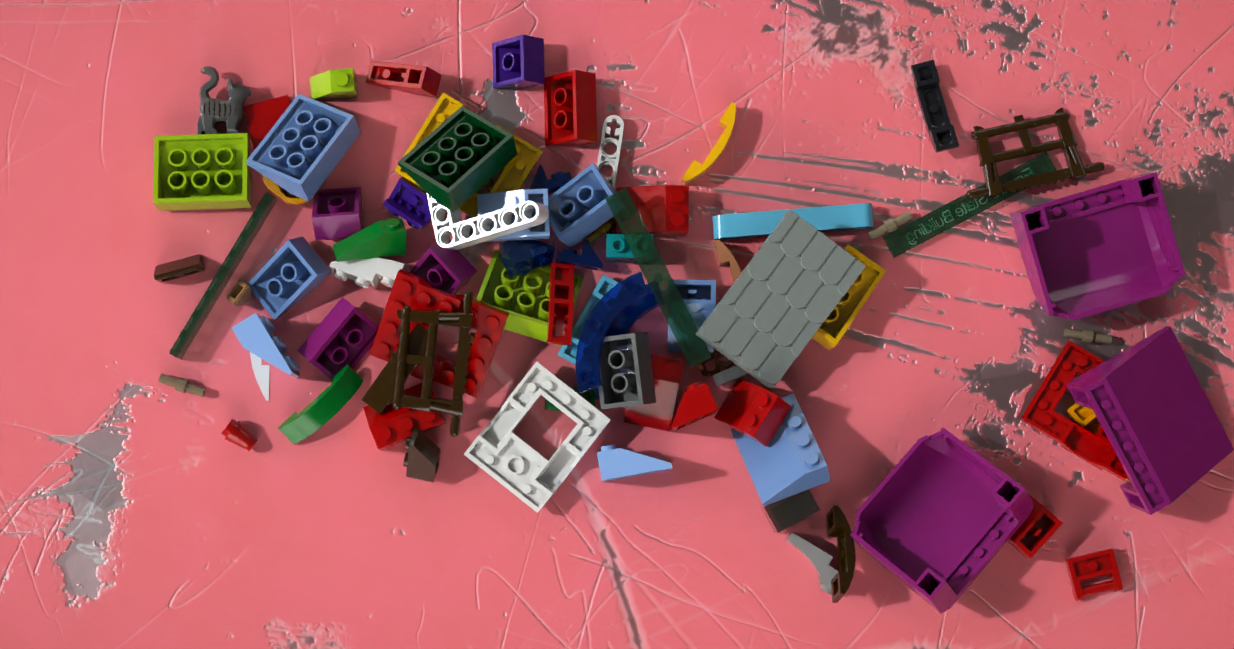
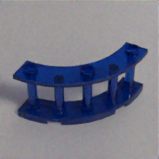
M638 272L615 285L594 307L583 327L577 347L576 379L579 393L594 389L596 399L600 400L598 388L602 386L600 355L604 339L607 336L629 334V329L638 319L640 320L654 308L665 304L658 281L655 280L645 285L642 272Z

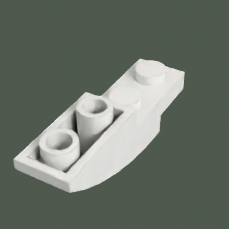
M383 258L333 261L329 265L336 278L347 281V279L356 281L355 284L363 288H368L369 286L376 288L379 280H381V284L392 288L397 272L400 269L408 272L405 264Z

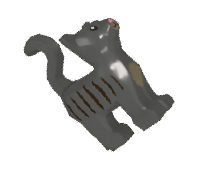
M211 66L203 67L201 73L209 75L210 80L201 86L199 92V109L201 114L198 120V134H219V131L216 130L217 122L226 123L227 134L242 133L239 130L244 116L243 103L251 95V88L242 83L233 82L232 78H228L227 91L229 100L210 98L209 91L217 86L219 73Z

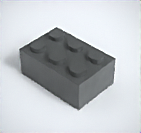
M648 332L593 338L601 409L656 403Z

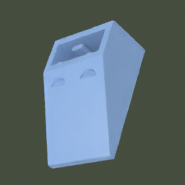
M548 188L477 195L478 216L525 201L544 204L549 211ZM536 208L532 211V217L536 215ZM515 215L511 217V224L515 221ZM549 216L543 224L488 241L549 239ZM494 221L490 225L491 230L494 228Z
M254 313L232 327L243 348L295 378L300 377L297 373L300 370L299 366L293 358L286 355L285 351L288 349L283 340L273 334V331L276 329L269 318Z

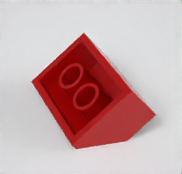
M572 70L545 77V146H582L597 142L595 73Z
M700 381L687 386L670 427L672 432L716 413L718 408L707 383L701 385Z
M422 383L404 390L403 395L421 397ZM431 390V398H436L433 390ZM389 404L379 414L369 405L363 407L370 431L377 448L381 451L406 441L407 437H412L414 428L420 429L425 433L446 424L443 414L432 410L429 413L407 407L395 410L393 404Z

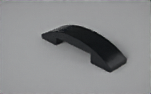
M934 60L911 65L921 113L935 152L958 148V140L953 124L951 125Z

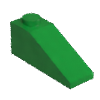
M389 218L377 221L335 243L333 251L336 261L406 255V229L402 218Z

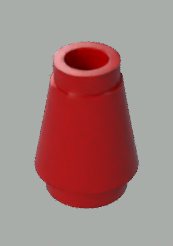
M234 419L229 422L221 433L225 436V440L248 451L258 441L240 421L237 422Z

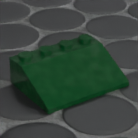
M462 106L398 162V165L436 202L454 212L517 155V150L512 134Z

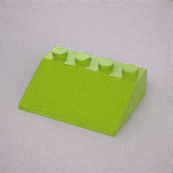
M248 133L154 136L153 204L159 211L252 208L251 167L246 163V160L250 157Z
M495 250L476 300L509 313L504 327L505 330L547 342L550 266ZM574 274L573 280L574 307L584 278L577 274Z

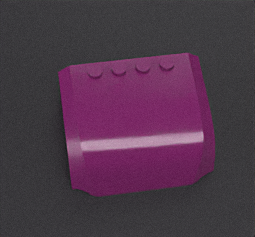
M1157 172L1133 176L1010 213L1032 290L1042 309L1050 316L1078 320L1167 293L1181 277L1186 275Z
M941 428V431L929 437L926 435L918 439L857 510L856 523L850 536L878 563L942 614L955 604L1029 517L1034 503L1024 487L945 428Z

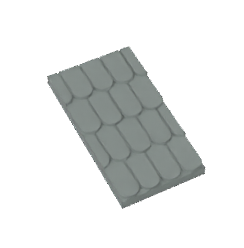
M788 210L696 332V335L766 387L773 389L841 298L847 293L866 265L855 259L854 256L792 210Z

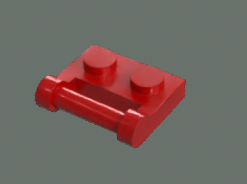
M1113 548L1065 559L1073 596L1076 601L1084 599L1085 596L1114 590L1116 592L1123 590ZM1107 574L1111 576L1110 581L1081 587L1080 581Z

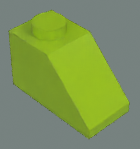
M353 68L328 70L310 77L311 98L314 100L358 97L357 77Z

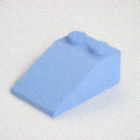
M615 445L603 446L601 451L597 452L602 482L672 469V463L622 448L615 449Z

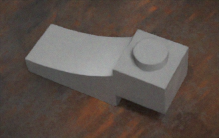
M790 532L786 541L796 547L810 561L819 576L817 582L821 584L820 589L832 595L831 580L838 573L836 569L829 566L833 557L793 532Z

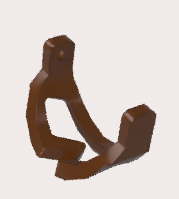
M717 351L700 361L697 366L703 376L710 377L720 372V366L728 369L734 362L731 360L724 362L717 359L715 369L707 371L705 363L721 355Z

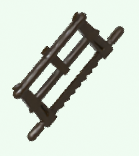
M1063 107L1059 108L1055 114L1024 120L1023 115L1014 116V123L986 129L981 126L973 127L975 131L972 132L971 137L977 143L980 159L979 167H983L986 188L981 187L969 190L966 196L969 199L986 195L990 198L1000 195L1005 191L1012 193L1016 189L1023 191L1024 187L1031 189L1032 186L1040 187L1041 184L1048 186L1049 182L1056 184L1057 180L1064 182L1069 177L1071 179L1087 176V173L1102 171L1105 169V164L1097 162L1083 166L1076 149L1078 144L1068 123L1070 115L1068 112H1063ZM1056 123L1059 140L1035 145L1031 144L1027 129ZM1018 132L1022 148L992 154L988 137ZM1063 149L1068 168L1000 182L996 162Z
M469 290L464 293L463 312H440V309L411 310L409 306H404L402 310L397 309V315L401 319L398 353L392 352L391 362H397L394 395L390 397L388 405L393 404L395 410L407 407L423 410L427 413L432 410L451 414L453 417L451 418L450 435L453 437L459 435L460 416L463 417L462 396L467 390L464 385L467 383L465 376L468 374L466 367L469 365L467 358L470 356V353L467 351L471 347L468 342L472 338L469 334V328H471L473 312H471L473 293ZM410 322L428 323L425 356L407 354ZM438 325L460 327L452 400L431 398ZM406 363L424 365L421 397L403 395Z

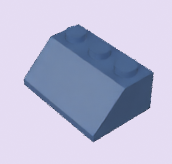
M592 163L548 197L549 224L558 239L572 248L626 206L615 188L597 166Z

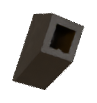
M414 428L412 437H407L405 451H408L403 462V466L407 467L406 477L434 482L439 467L441 450L420 429Z

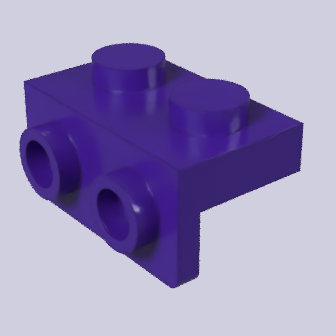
M401 177L390 197L384 201L383 205L388 208L391 214L401 216L407 220L408 225L411 227L423 229L432 219L427 192Z

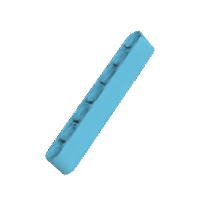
M870 203L723 214L712 217L715 241L768 237L788 210H792L821 233L874 228L873 210Z

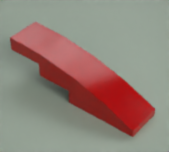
M551 262L547 320L548 344L571 346L574 307V265Z

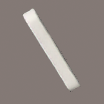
M617 115L608 116L603 123L597 162L599 170L605 165L613 168V175L606 179L612 182L614 188L624 132V122ZM612 121H617V125L620 126V128H616L614 135L619 137V140L605 138V135L610 137L611 128L607 127V125L612 124ZM607 143H614L617 151L613 155H608L603 150L604 146Z

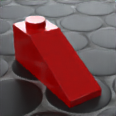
M371 61L365 83L416 95L437 97L442 75L427 66Z

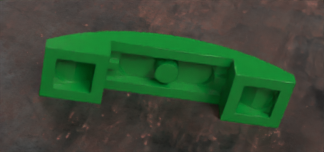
M348 364L331 379L332 384L299 414L294 412L278 427L293 444L302 441L321 428L344 407L359 389L363 380Z

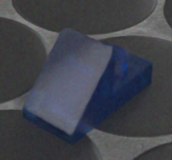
M540 164L529 189L548 188V194L572 180L570 172L564 173V171H560L551 175L552 179L547 180L543 167Z
M585 237L581 255H577V251L572 249H563V252H557V263L572 264L574 267L603 271V263Z

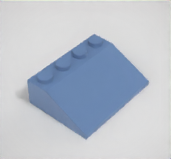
M298 94L246 160V163L290 194L310 201L361 134V131L353 115Z
M794 393L781 397L791 408L767 447L734 429L731 430L763 506L831 481L826 461Z

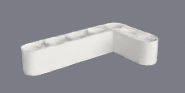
M427 193L436 241L440 247L452 250H459L543 224L549 216L548 208L544 204L525 201L462 221L460 208L452 212L436 202ZM536 208V215L532 217V211ZM448 212V217H447V219L445 220V219H444L445 213ZM515 215V221L511 224V217ZM494 221V228L491 230L490 225ZM473 227V235L470 237V229ZM452 234V235H453V239H452V242L450 243V242H449V237H450V235Z

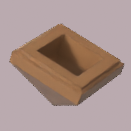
M239 280L227 295V299L237 307L250 301L251 287Z

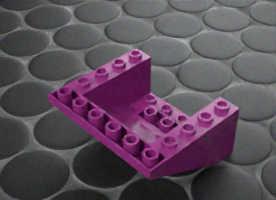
M1170 326L1164 327L1066 383L1077 405L1093 409L1131 481L1120 486L1129 505L1147 514L1152 515L1171 504L1234 450Z

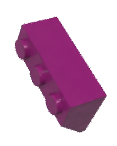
M342 297L297 351L332 379L347 364L354 369L372 347L379 327Z

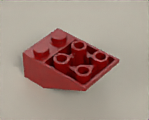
M1030 494L1029 496L1034 503V507L1029 517L1008 540L1025 558H1032L1063 524Z

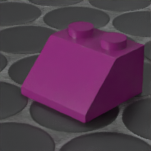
M361 187L318 190L315 193L312 222L316 240L347 238L363 229Z
M436 243L425 252L409 273L423 278L429 285L448 294H456L470 281L477 270L459 250L443 248Z

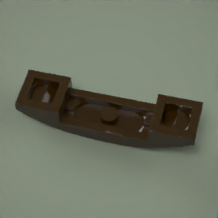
M834 505L827 513L826 520L828 537H837L839 571L831 580L832 603H838L852 582L856 556L854 539L850 536L852 533L850 525L840 507Z

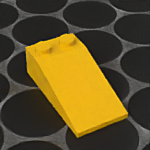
M849 244L844 250L866 265V267L812 337V339L829 351L838 344L886 272V270Z

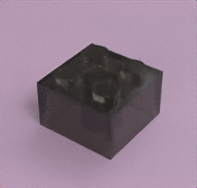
M809 489L761 508L774 533H778L820 510Z

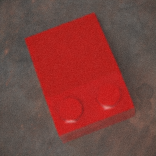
M688 185L616 188L626 207L615 215V234L685 236L689 232Z
M650 354L656 403L627 406L624 423L669 432L684 361Z
M738 378L714 418L767 447L791 406L778 395Z

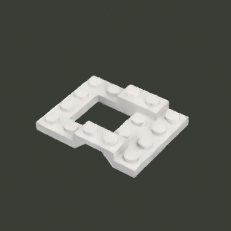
M536 361L507 398L499 412L478 435L464 455L539 513L611 419ZM541 395L577 423L550 460H547L513 433Z

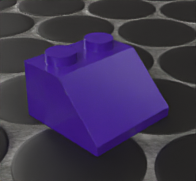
M520 35L492 43L494 89L531 88L545 84L543 38Z

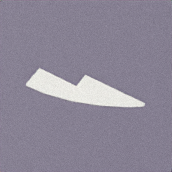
M250 352L256 381L263 396L269 401L270 365H262V358Z

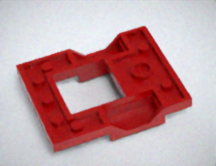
M400 269L397 272L369 355L389 362L392 352L398 350L401 319L397 315V309L402 310L404 306H409L411 310L440 309V312H463L464 295L448 294L429 285L423 278ZM473 299L471 325L478 329L469 351L470 356L467 358L469 365L466 367L468 374L465 376L467 383L464 387L467 389L465 394L478 398L509 313ZM410 322L409 334L417 323L428 331V323ZM435 354L432 383L436 381L454 389L456 362ZM418 364L410 375L423 380L424 365Z
M1068 340L1020 420L1060 443L1062 448L1100 470L1104 469L1125 481L1128 476L1102 426L1095 435L1054 411L1068 388L1066 383L1072 381L1076 374L1080 376L1105 362Z

